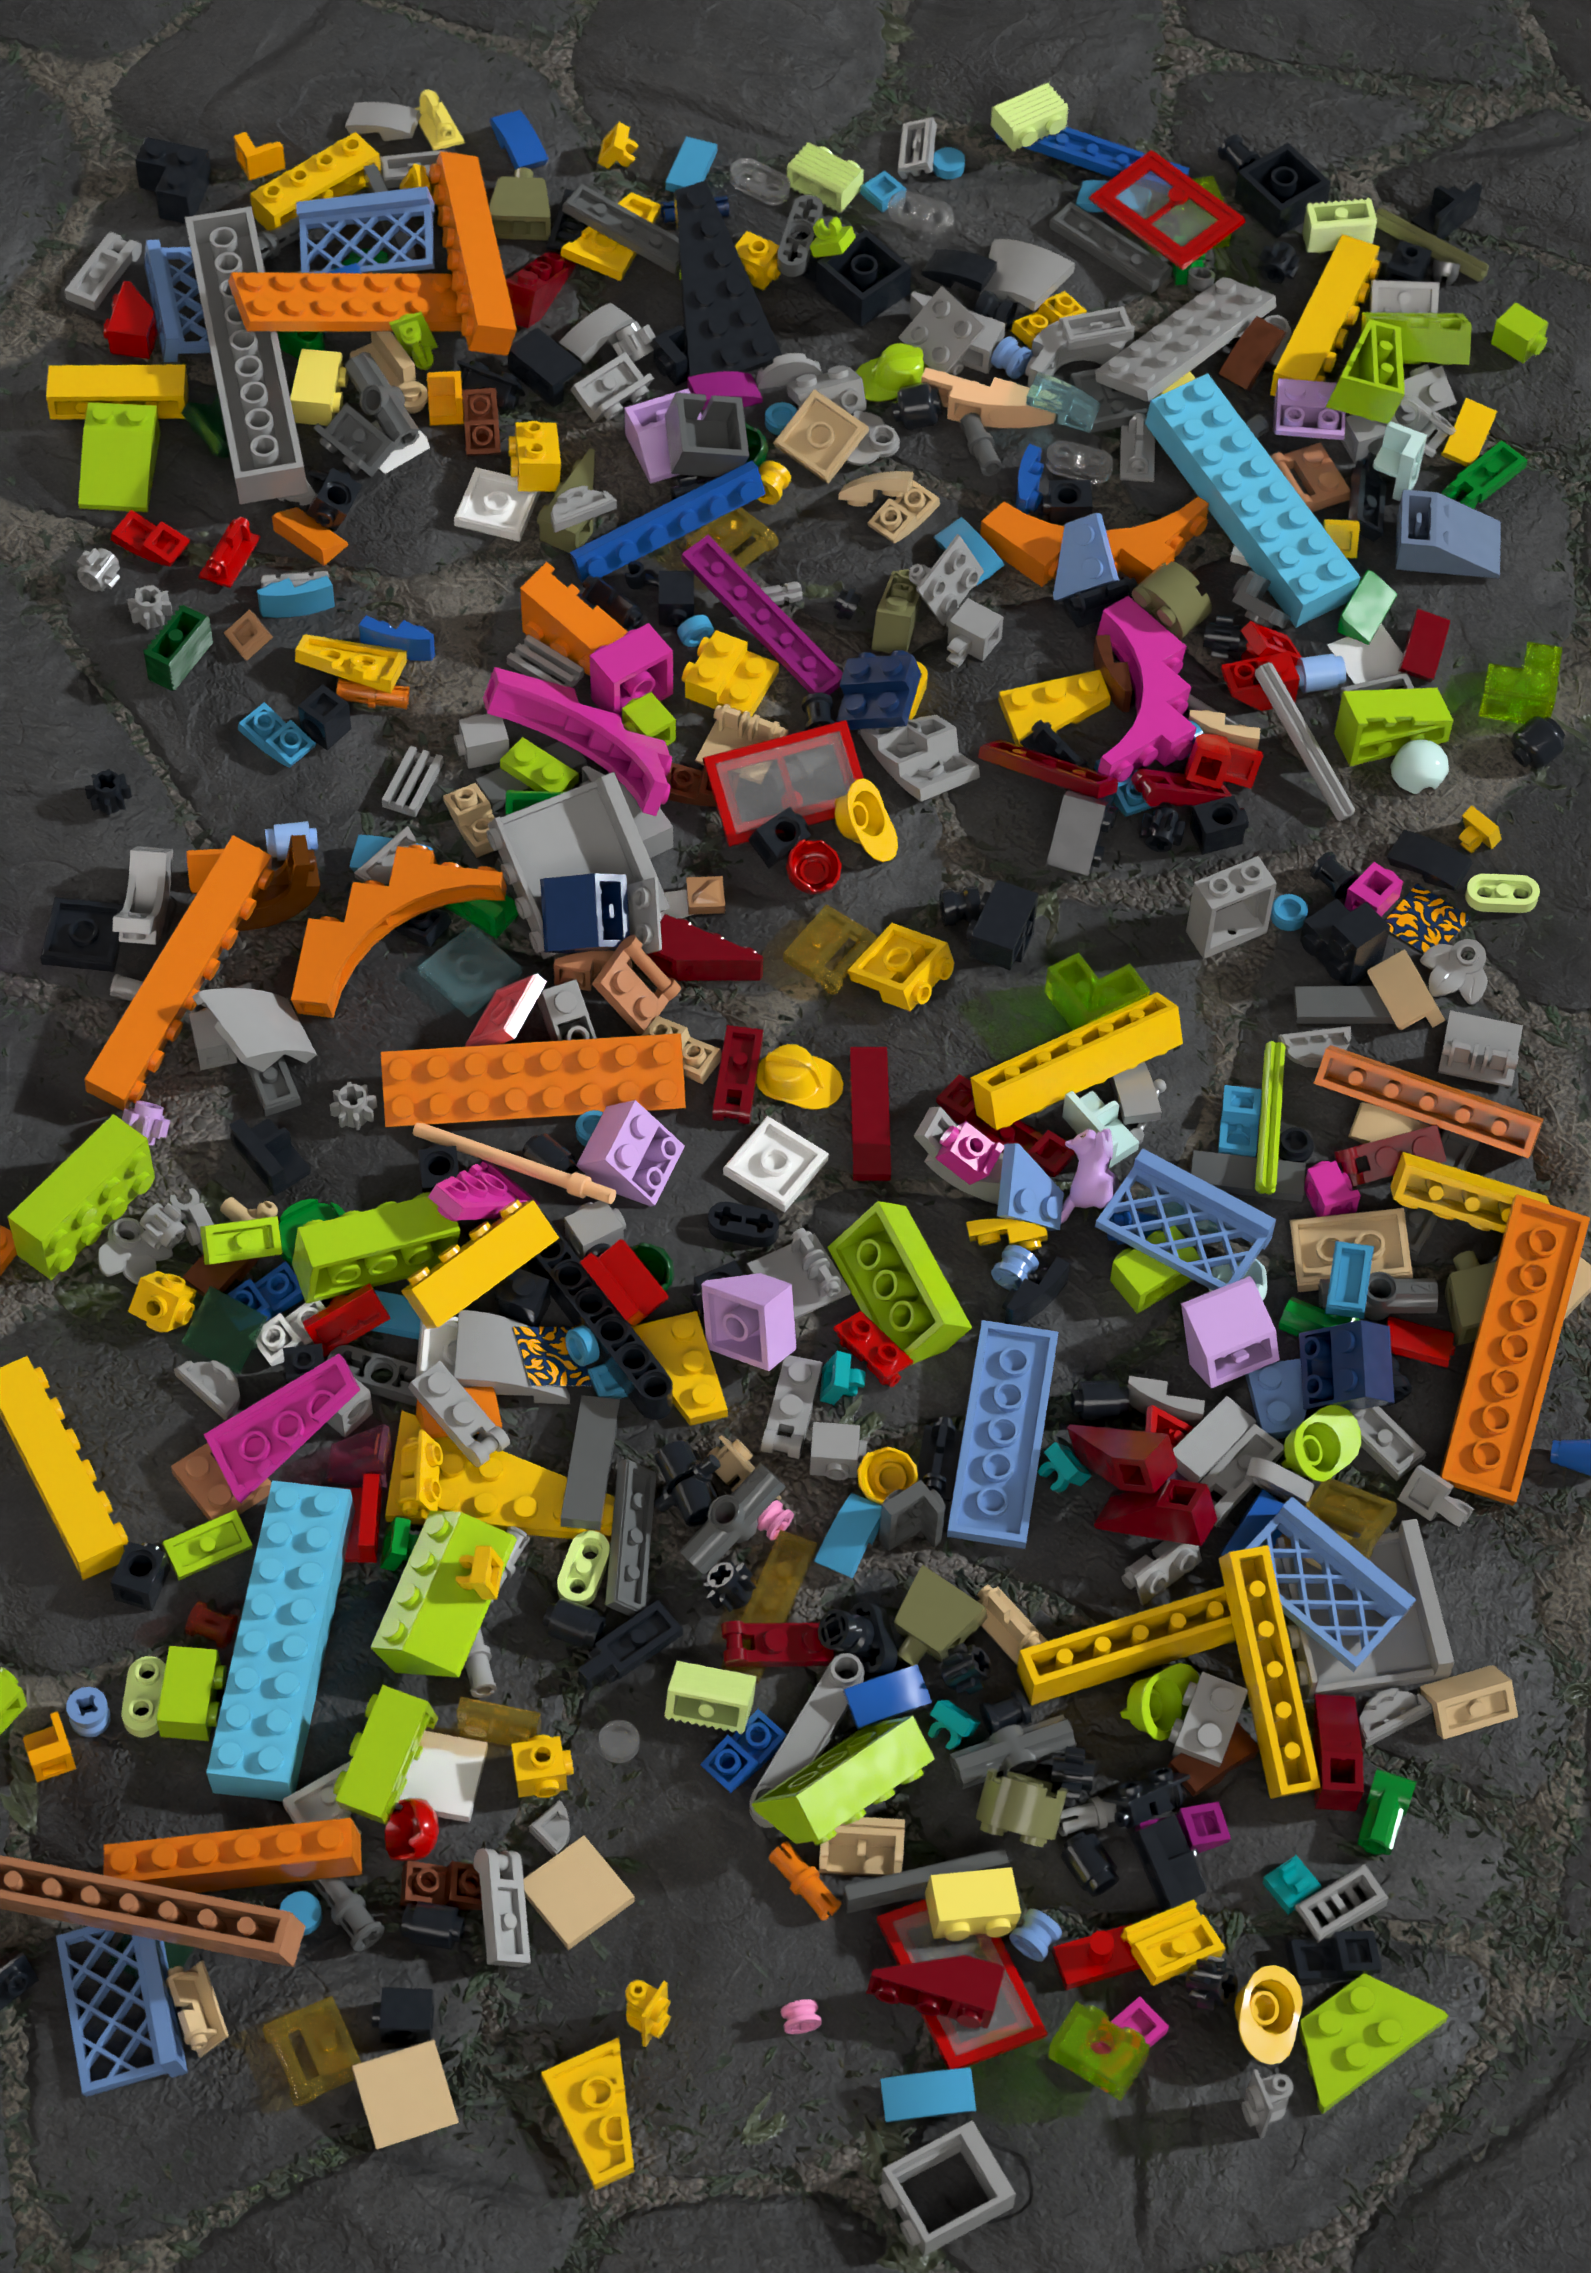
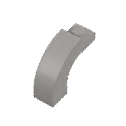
M1056 321L1043 329L1033 340V357L1030 359L1025 372L1029 376L1028 387L1043 391L1054 373L1061 366L1072 361L1088 360L1103 365L1131 345L1133 339L1068 351L1066 341L1062 337L1063 331H1060L1059 321ZM1131 325L1132 328H1133V337H1134V329H1135V326Z
M137 846L130 850L129 880L125 904L122 911L113 917L112 932H119V942L156 945L159 941L169 902L173 849Z
M930 1107L914 1135L915 1139L929 1153L924 1162L936 1174L959 1190L987 1202L998 1204L1003 1153L1000 1154L989 1176L969 1185L935 1159L942 1147L939 1143L940 1138L950 1126L954 1125L956 1127L957 1125L941 1107Z

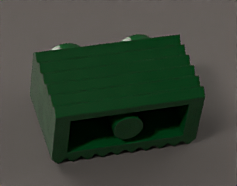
M185 605L179 606V610L175 611V615L171 616V620H167V625H163V630H159V634L155 635L156 639L151 640L152 644L147 645L148 649L143 650L148 680L171 691L176 690L214 642L211 636L210 619L206 615Z

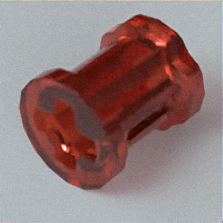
M199 1601L195 1604L188 1617L185 1632L192 1637L198 1634L216 1642L217 1647L225 1649L236 1631L238 1616L231 1613L227 1616L208 1609L207 1603Z

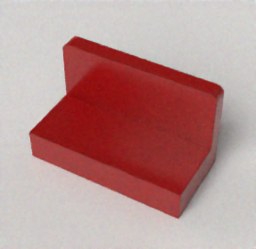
M623 1239L618 1240L599 1257L591 1252L580 1261V1264L624 1319L634 1327L669 1297Z
M364 1474L363 1488H342L351 1490L355 1507L345 1562L377 1563L382 1486L380 1474Z

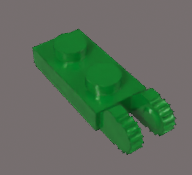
M1501 440L1460 472L1457 478L1441 494L1455 500L1463 490L1468 495L1459 503L1474 509L1478 502L1481 504L1525 469L1528 460Z

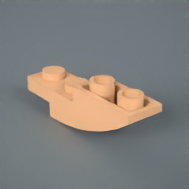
M927 367L921 377V383L927 382L932 386V389L938 388L942 406L948 408L947 419L961 422L960 420L963 416L969 413H977L984 427L994 428L1039 427L1054 424L1056 420L1058 396L1045 391L1035 390L994 377L989 387L976 381L966 380Z

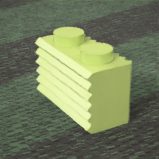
M1045 83L993 106L991 126L1010 149L1015 151L1022 146H1031L1039 138L1048 137L1049 134L1055 135L1064 130L1067 125L1068 105L1064 103L1060 95H1057L1053 87H1050L1049 83Z
M807 142L806 146H803L802 150L787 165V186L793 188L794 191L798 190L800 194L818 197L827 208L831 207L832 210H837L840 213L860 192V186L863 185L864 170L852 160L845 161L833 155L826 147H817Z
M1361 198L1359 201L1356 199L1350 201L1348 199L1346 202L1343 200L1337 202L1335 200L1333 203L1330 201L1327 203L1321 202L1320 204L1317 202L1314 204L1308 203L1302 230L1307 252L1325 253L1335 250L1342 234L1371 244L1374 243L1373 238L1377 218L1372 200Z
M677 1661L668 1687L665 1717L668 1720L673 1718L676 1722L680 1719L683 1723L689 1721L692 1725L696 1722L699 1726L705 1724L708 1728L711 1726L715 1729L721 1727L723 1731L729 1729L732 1733L737 1730L739 1734L745 1732L753 1705L757 1677L740 1672Z

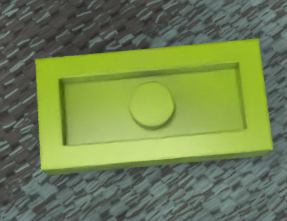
M523 737L500 759V768L535 791L568 792L579 782L578 772Z
M278 1216L200 1226L205 1265L282 1254Z
M237 1510L162 1542L178 1581L250 1550L253 1546Z

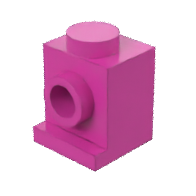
M1373 862L1348 888L1344 906L1351 912L1367 902L1382 917L1400 898L1403 881L1393 871L1384 869L1376 862Z
M964 1122L956 1127L952 1125L944 1132L939 1141L942 1147L935 1159L971 1185L989 1176L1004 1149V1145L1000 1142L993 1143L968 1122Z
M1321 1161L1307 1170L1304 1191L1317 1217L1357 1212L1361 1195L1358 1189L1352 1191V1184L1348 1175L1341 1173L1336 1161Z

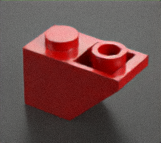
M123 281L120 293L115 294L113 297V313L111 319L107 318L105 321L104 338L108 339L111 354L150 359L158 336L155 311L130 281Z
M1289 651L1221 665V671L1231 696L1260 711L1274 709L1255 676V671L1258 667L1270 662L1274 665L1293 701L1296 702L1300 678Z

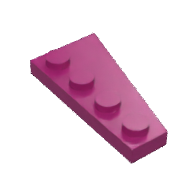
M485 1160L481 1162L480 1166L478 1164L471 1166L468 1173L463 1170L456 1178L452 1176L436 1184L428 1196L439 1206L438 1211L442 1216L455 1222L458 1220L501 1218L502 1216L499 1211L516 1199L520 1203L534 1200L538 1207L540 1205L537 1200L498 1167Z
M340 1354L335 1355L204 1434L235 1499L240 1503L360 1391L351 1370Z

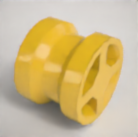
M765 461L760 465L759 473L766 494L757 498V500L773 505L778 503L782 497V490L786 489L791 482V475L780 463Z

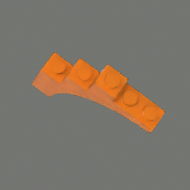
M1198 496L1180 510L1157 521L1131 528L1106 530L1117 574L1121 571L1129 578L1134 577L1136 582L1140 584L1164 562H1166V565L1171 561L1174 562L1175 556L1181 553L1185 544L1193 536H1200L1206 529L1209 503ZM1002 502L981 521V537L1001 559L1041 587L1052 578L1056 579L1064 526L1051 524L1027 515L1006 502Z
M416 844L409 845L408 847L397 846L389 886L374 880H368L364 883L353 882L344 922L329 916H323L320 919L308 918L291 1001L297 1014L334 1018L342 990L355 967L377 942L394 928L413 917L452 903L472 900L505 901L507 885L503 873L488 866L472 869L463 868L461 865L453 862H444L438 865L433 850H429L425 846Z

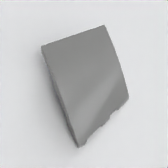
M995 239L992 242L988 258L997 261V268L983 291L987 290L996 294L997 299L1000 300L1009 299L1019 302L1035 311L1074 273L1075 263L1052 251L1030 243L1010 239Z
M937 715L908 720L907 726L878 730L860 729L861 737L879 763L900 786L920 802L980 778L979 765L959 753L956 727Z
M248 988L209 989L198 991L192 996L197 1005H202L211 1010L218 1020L214 1025L215 1029L226 1040L231 1050L243 1064L264 1072L284 1054L304 1063L309 1062L317 1055L288 998Z
M461 1310L459 1312L454 1377L462 1386L494 1387L496 1395L534 1396V1403L570 1404V1394L566 1386L530 1385L513 1330V1326H529L490 1313Z

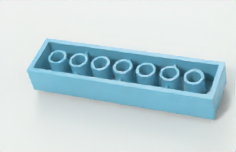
M1207 373L1152 399L1145 425L1196 494L1209 503L1208 510L1245 557L1253 571L1271 581L1267 590L1284 613L1291 616L1290 621L1295 628L1349 602L1361 577Z
M272 1481L206 1772L213 1793L283 1801L284 1798L296 1792L355 1513L350 1489Z

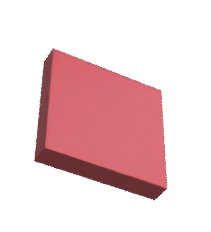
M535 974L497 989L466 1042L465 1047L500 1045L515 1039L547 981L540 975Z

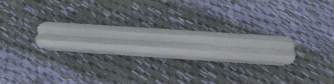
M1270 662L1261 665L1256 669L1255 676L1338 821L1349 818L1354 814L1355 808L1274 665Z

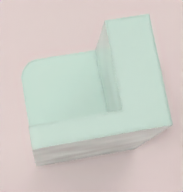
M1390 421L1386 426L1383 444L1374 460L1373 467L1377 471L1396 478L1392 499L1400 501L1402 490H1412L1418 480L1427 435Z
M1073 1091L1065 1094L1062 1117L1077 1134L1083 1133L1086 1129H1092L1096 1133L1107 1128L1111 1131L1113 1156L1108 1168H1111L1138 1150L1139 1141L1118 1119L1119 1104L1116 1101L1105 1105L1093 1091L1080 1099Z

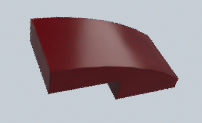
M1417 609L1406 639L1407 645L1398 671L1402 673L1407 672L1410 676L1431 683L1434 680L1442 655L1450 620Z

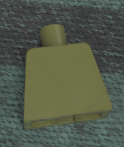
M517 168L514 171V177L502 176L497 181L489 205L496 239H549L551 217L546 181L543 178H533L534 174L529 168Z
M1474 1251L1462 1252L1453 1259L1457 1271L1449 1275L1445 1288V1298L1457 1346L1476 1340L1496 1262L1480 1265Z
M922 1565L894 1621L896 1631L906 1638L897 1650L898 1660L907 1667L917 1665L927 1652L942 1662L943 1659L949 1657L948 1649L964 1643L986 1621L988 1616L985 1606Z

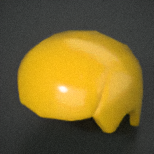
M884 1447L868 1452L857 1469L859 1488L868 1500L880 1505L883 1504L885 1498L897 1489L904 1491L919 1481L917 1466L910 1456L892 1447Z

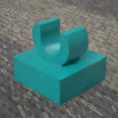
M836 1351L823 1366L820 1391L821 1402L834 1405L843 1394L856 1396L858 1387L863 1388L865 1386L866 1372L860 1369H850L851 1354Z
M1054 1442L1044 1451V1454L1051 1462L1042 1464L1038 1473L1046 1478L1053 1471H1057L1058 1479L1051 1485L1052 1491L1062 1492L1068 1487L1069 1483L1082 1486L1092 1477L1069 1447Z
M949 1700L937 1701L930 1715L938 1721L931 1725L928 1736L936 1738L941 1729H948L951 1738L946 1748L952 1750L959 1746L962 1737L973 1736L981 1721Z
M1297 1855L1273 1870L1263 1879V1885L1288 1915L1296 1910V1905L1322 1889L1321 1884Z

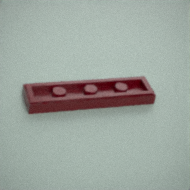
M1001 739L984 744L979 749V759L1096 799L1117 793L1119 781L1116 778Z
M850 1047L853 1181H891L887 1047Z

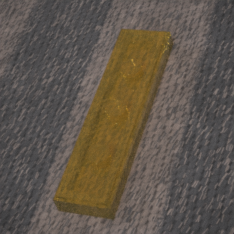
M780 1530L741 1621L744 1623L786 1622L816 1553V1542ZM742 1640L743 1648L751 1650L750 1640ZM724 1660L721 1666V1670L756 1676L757 1684L760 1683L766 1667H728L724 1665Z

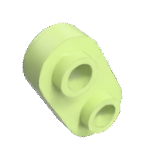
M1478 874L1469 880L1465 898L1473 909L1481 912L1526 913L1535 908L1540 888L1535 880L1525 875ZM1520 896L1523 899H1516L1515 897Z
M584 1531L572 1540L557 1580L559 1598H564L584 1606L593 1602L610 1557V1544L603 1534L597 1531ZM594 1552L597 1556L594 1559H587L584 1557V1554ZM575 1586H580L584 1588V1591L576 1594L571 1589Z
M153 1656L141 1657L134 1661L127 1674L121 1715L126 1730L136 1737H148L159 1730L156 1720L166 1664L161 1659ZM145 1671H153L155 1673L148 1679L141 1677ZM140 1708H147L149 1710L143 1716L135 1714Z

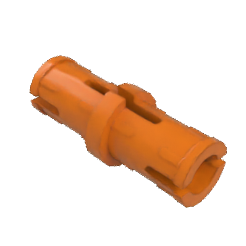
M339 678L336 694L347 702L368 704L369 708H375L378 705L407 709L410 686H394L391 694Z
M789 1842L782 1843L781 1847L783 1850L781 1851L779 1847L775 1848L769 1855L768 1860L790 1882V1890L794 1895H801L817 1913L821 1921L828 1919L829 1915L827 1912L833 1915L840 1908L841 1901L819 1879L820 1872L815 1867H809L791 1847Z

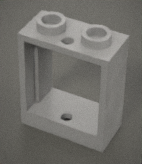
M1259 856L1194 882L1186 933L1203 959L1267 933L1277 883ZM1241 889L1244 891L1243 893L1236 892ZM1228 931H1235L1236 934L1231 935Z
M973 2121L884 2167L881 2178L882 2185L879 2186L880 2194L890 2210L896 2207L904 2221L900 2223V2227L907 2242L911 2247L917 2245L923 2256L1012 2209L1016 2196ZM961 2152L989 2201L928 2233L903 2190L901 2183Z

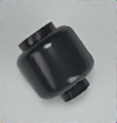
M927 382L900 388L897 393V401L892 402L895 421H902L908 430L933 426L937 424L939 415L943 414L938 388L932 389V386Z
M1540 716L1532 717L1512 735V744L1515 748L1512 751V755L1523 767L1530 765L1536 769H1543L1562 753L1565 733L1559 724L1548 716L1545 718Z

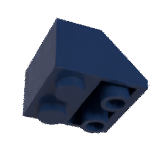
M593 873L540 879L544 953L615 951L619 944L626 937L630 936L626 875Z
M1358 1320L1299 1333L1303 1410H1319L1328 1405H1340L1347 1410L1395 1403L1390 1326Z

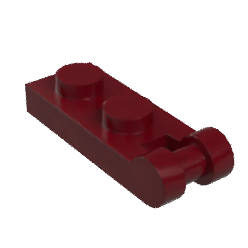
M1141 769L1135 772L1131 778V784L1138 792L1142 793V798L1151 807L1158 806L1162 802H1168L1179 807L1184 806V804L1198 805L1232 796L1223 783L1221 789L1188 781L1185 774Z
M727 1025L712 1120L724 1121V1118L738 1119V1123L750 1125L764 1029ZM727 1097L741 1098L740 1105L727 1103Z
M1437 1125L1334 1152L1337 1163L1341 1162L1343 1173L1348 1175L1352 1187L1394 1176L1402 1152L1438 1163L1447 1161ZM1366 1156L1369 1170L1359 1172L1356 1158Z
M728 1621L721 1624L722 1638L726 1639L727 1650L723 1652L724 1665L728 1667L829 1666L834 1659V1650L825 1648L818 1638L819 1623H744L743 1621ZM742 1640H750L751 1650L743 1648Z

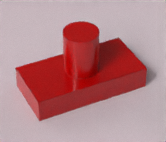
M368 1283L348 1296H336L332 1299L329 1307L304 1320L303 1325L315 1344L322 1343L323 1354L326 1357L336 1347L352 1342L391 1318L374 1288Z
M1132 1924L1108 1931H1096L1091 1936L1054 1946L1052 1954L1065 1990L1140 1969L1141 1967L1131 1953L1132 1948L1128 1941L1124 1942L1121 1937L1124 1929Z

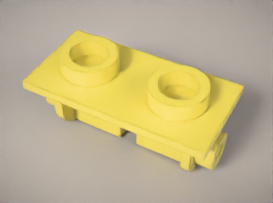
M428 89L422 91L419 107L414 109L419 110L421 113L418 124L433 151L464 144V139L444 104L439 102L437 93Z

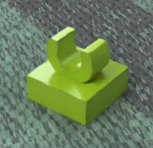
M833 217L828 223L829 228L824 225L823 219H818L813 225V231L817 237L810 244L813 257L842 255L856 238L852 226L842 227L840 219Z

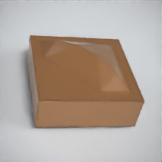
M248 610L224 632L225 636L246 660L251 658L273 638L251 610Z
M723 876L686 877L688 915L725 913Z

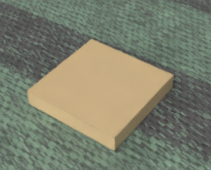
M814 389L773 444L780 451L829 484L868 433L869 428Z
M585 1835L523 1879L525 1897L568 1950L635 1902V1896Z
M434 2040L351 2066L376 2150L459 2123Z

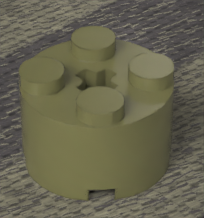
M1171 561L1168 565L1164 562L1132 591L1133 600L1180 641L1212 612V604L1207 593L1201 596L1195 588L1200 582L1191 572L1176 562Z
M988 1769L975 1816L977 1820L981 1821L980 1830L1003 1836L1007 1830L1021 1834V1842L1039 1847H1044V1843H1047V1840H1055L1068 1790L1061 1787L1056 1794L1051 1792L1053 1784L1050 1782L1009 1771L1006 1777L997 1778L998 1769Z

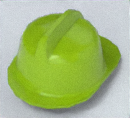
M895 343L888 346L879 358L862 364L856 370V373L862 378L865 399L883 402L897 398L900 388L921 383V377L926 367H929L923 361L921 347H913L905 343Z
M1328 1405L1319 1409L1293 1429L1286 1437L1284 1444L1286 1459L1281 1463L1282 1467L1291 1468L1299 1476L1308 1477L1313 1481L1324 1482L1332 1478L1349 1465L1358 1455L1361 1446V1430L1358 1421L1349 1410L1340 1405Z
M1178 1663L1165 1668L1152 1677L1135 1682L1127 1696V1707L1120 1711L1121 1717L1129 1719L1137 1730L1148 1733L1152 1739L1158 1741L1168 1739L1176 1718L1183 1721L1189 1707L1183 1705L1182 1701L1189 1682L1198 1684L1200 1679L1198 1672L1190 1665Z

